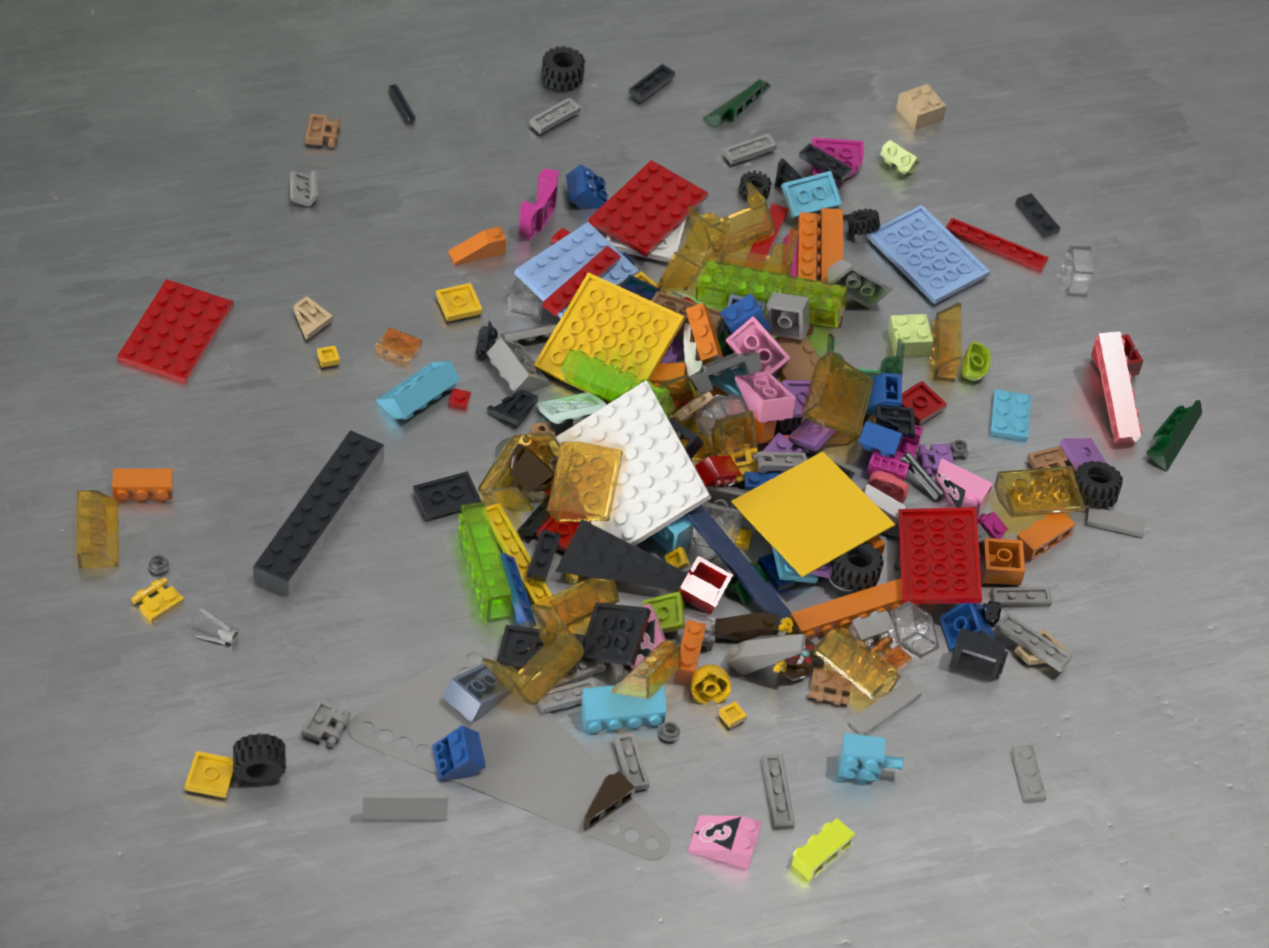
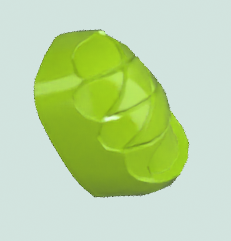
M976 341L972 342L964 354L962 374L967 380L977 381L985 376L990 369V350L983 344Z

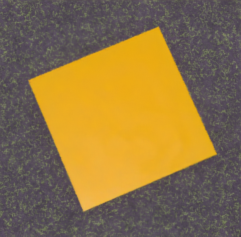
M824 452L813 456L731 501L740 513L801 577L808 575L895 526V523Z

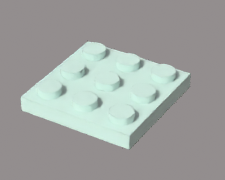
M587 392L536 403L537 410L555 424L563 423L565 419L570 418L573 420L582 419L584 415H592L606 406V403L597 396Z

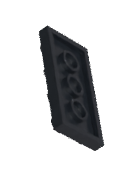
M506 625L497 662L503 665L577 674L585 637L581 634Z

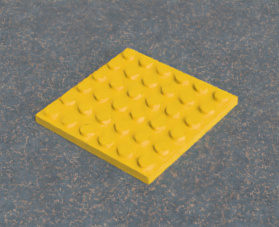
M588 273L533 366L548 375L611 403L647 380L649 382L683 324L685 317Z

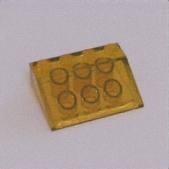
M830 351L816 363L802 415L816 425L859 436L874 381Z
M580 441L561 442L547 508L548 513L555 521H581L582 519L585 521H609L623 451Z
M1071 466L997 472L994 484L998 501L1010 517L1084 512L1086 510Z

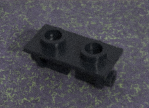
M488 321V327L482 326L479 329V343H477L475 354L480 359L488 356L487 352L498 338L497 329L493 327L490 321Z
M996 601L983 603L986 610V618L991 625H996L999 622L1000 614H1005L1003 606Z

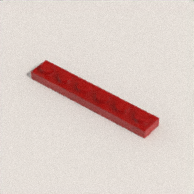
M607 245L545 299L542 306L554 316L559 315L569 306L588 273L599 278L602 277L619 262L621 256Z

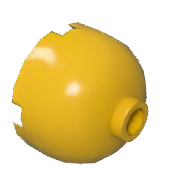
M703 665L692 675L691 691L693 698L699 703L708 704L707 701H716L715 704H718L727 699L731 693L729 675L718 665Z

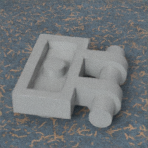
M319 699L303 726L301 735L321 742L323 736L328 737L326 745L333 747L340 740L343 728H346L349 724L351 713L345 710L342 715L337 714L338 706ZM331 722L336 723L334 729L329 728Z

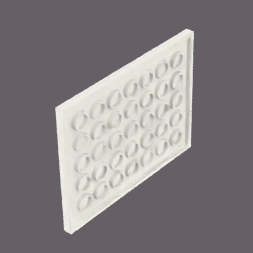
M647 380L550 440L591 523L634 546L712 498Z

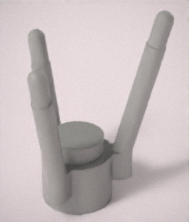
M200 609L201 613L221 626L218 631L220 638L199 634L196 635V638L217 642L224 646L227 642L232 644L239 634L238 629L227 624L209 610Z

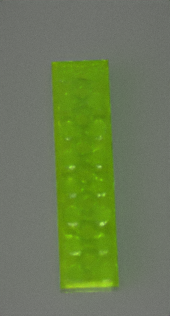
M711 260L705 261L696 283L697 301L727 306L730 294L740 297L752 294L756 301L766 303V306L773 292L808 297L809 323L838 328L847 304L846 286Z

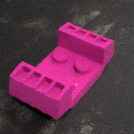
M545 168L538 176L536 204L524 200L521 204L518 234L528 240H531L536 233L542 232L556 209L559 171Z
M915 425L914 439L904 436L896 457L891 455L888 458L879 455L880 451L876 450L872 454L866 475L869 476L875 471H883L894 475L898 479H902L904 482L909 472V464L902 462L901 457L908 452L913 457L915 456L924 427Z

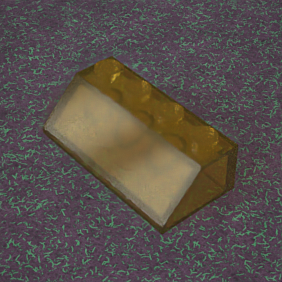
M956 303L937 312L935 320L931 321V331H934V334L932 333L934 347H932L930 355L933 358L930 372H933V380L956 381L962 358L961 303Z
M98 490L77 491V559L79 568L119 566L118 501Z
M588 578L530 607L548 629L563 632L568 630L569 626L581 624L587 617L591 618L596 602L616 604L620 600L614 579Z
M843 627L832 629L813 647L812 652L870 699L883 697L891 692L902 676L897 672V669L893 665L885 663L878 653L870 651L863 641L855 639L848 629Z
M662 641L611 689V693L650 699L681 667V644H675L672 641Z

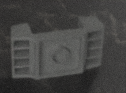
M754 351L744 354L735 352L702 365L700 370L689 376L688 379L698 392L711 391L713 388L708 375H712V377L723 373V369L730 368L732 370L741 366L740 363H742L745 373L752 375L762 369L760 354Z

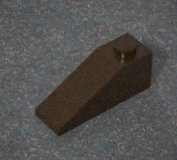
M756 612L716 619L715 638L747 641L759 636L778 635L779 615Z
M620 771L613 775L609 774L603 780L584 818L583 829L585 831L634 798L635 787Z

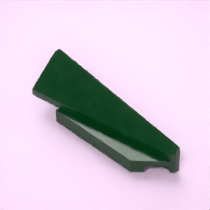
M758 79L750 87L703 117V120L717 128L727 119L734 122L771 85Z
M1196 400L1188 408H1185L1183 405L1176 407L1153 435L1154 442L1156 443L1146 453L1166 471L1169 470L1202 415L1200 400Z

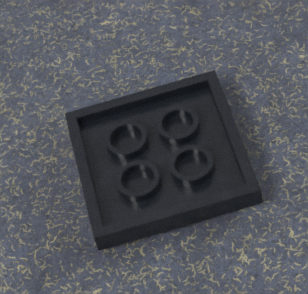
M596 602L585 634L580 659L634 666L651 610L647 607Z

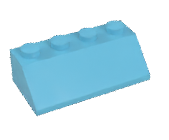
M450 360L431 362L376 399V402L395 419L403 418L406 420L414 415L413 412L417 409L425 408L430 400L433 401L440 398L443 391L453 389L456 386L455 383L461 379Z
M664 680L584 688L580 710L584 732H597L606 729L617 730L624 727L636 728L643 725L665 723L666 699Z

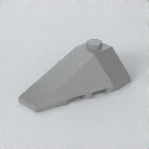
M804 634L766 635L741 642L730 647L727 663L741 675H746L803 653L806 636Z

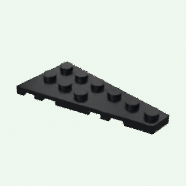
M583 519L555 571L679 591L688 574Z

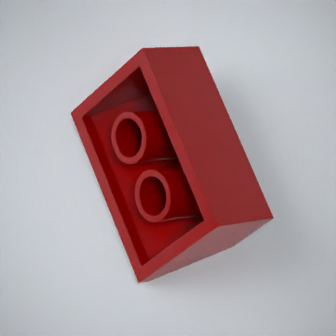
M731 455L708 456L695 465L704 485L713 486V488L725 485L731 486L742 475Z

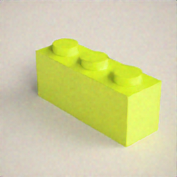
M838 818L831 823L827 822L819 834H813L805 846H799L794 851L792 866L811 881L853 845L855 833Z

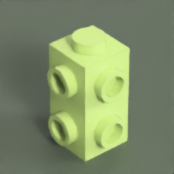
M891 140L886 142L881 149L880 155L885 157L883 161L891 166L893 164L897 165V170L905 175L907 172L913 175L922 159Z

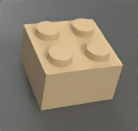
M926 84L899 93L896 108L910 126L917 130L942 121L946 105L930 85Z

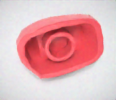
M883 471L873 472L867 483L902 504L907 497L909 485L903 482L902 479H898L894 475Z

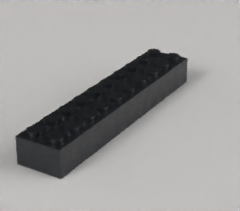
M350 430L254 564V581L285 595H290L384 460V444Z

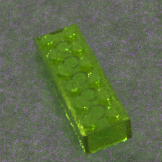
M570 349L560 366L567 383L610 402H613L647 380L638 379L631 372L627 371L625 373L620 371L613 364H604L601 359L597 357L591 358L581 350L575 351ZM647 380L669 419L675 408L670 391L663 386L656 387Z
M485 502L462 505L461 514H458L460 526H457L459 537L463 538V552L468 555L466 557L467 567L472 569L471 581L477 587L475 588L477 600L481 601V615H485L487 623L508 620L511 615L512 594Z

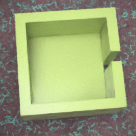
M891 315L887 330L890 342H892L891 347L894 357L930 356L933 338L927 315Z

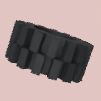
M753 170V173L751 171H748L747 174L744 173L740 179L739 194L742 198L746 197V201L750 199L751 203H754V200L757 203H760V200L764 202L770 195L772 184L770 177H767V174L762 175L761 171L756 173V170ZM751 185H756L760 188H753Z
M858 209L857 212L853 211L847 216L848 228L853 235L858 234V236H861V234H864L865 236L867 233L873 234V232H877V229L879 230L881 227L879 213L875 209Z

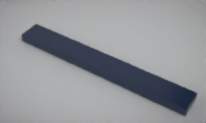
M702 505L684 515L765 613L778 614L779 625L782 624L781 620L785 617L790 618L791 611Z

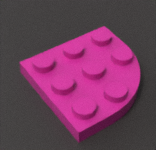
M812 137V145L852 168L851 174L845 179L853 176L860 170L864 159V141ZM812 165V176L825 173Z

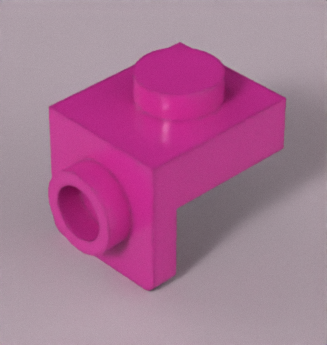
M995 512L987 515L983 513L977 518V524L982 526L990 538L1000 539L1008 530Z

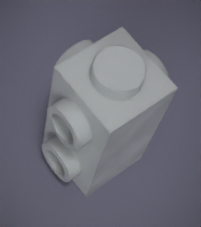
M875 611L869 614L867 618L858 617L852 620V624L847 629L848 637L855 647L860 645L866 647L872 644L874 640L880 639V641L889 638L895 626L888 611L881 613Z

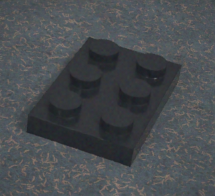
M468 471L413 486V492L426 520L481 505L480 496Z

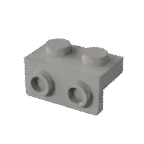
M313 170L310 175L292 171L290 174V201L311 207L313 202L317 201L319 197V178H317L316 170Z

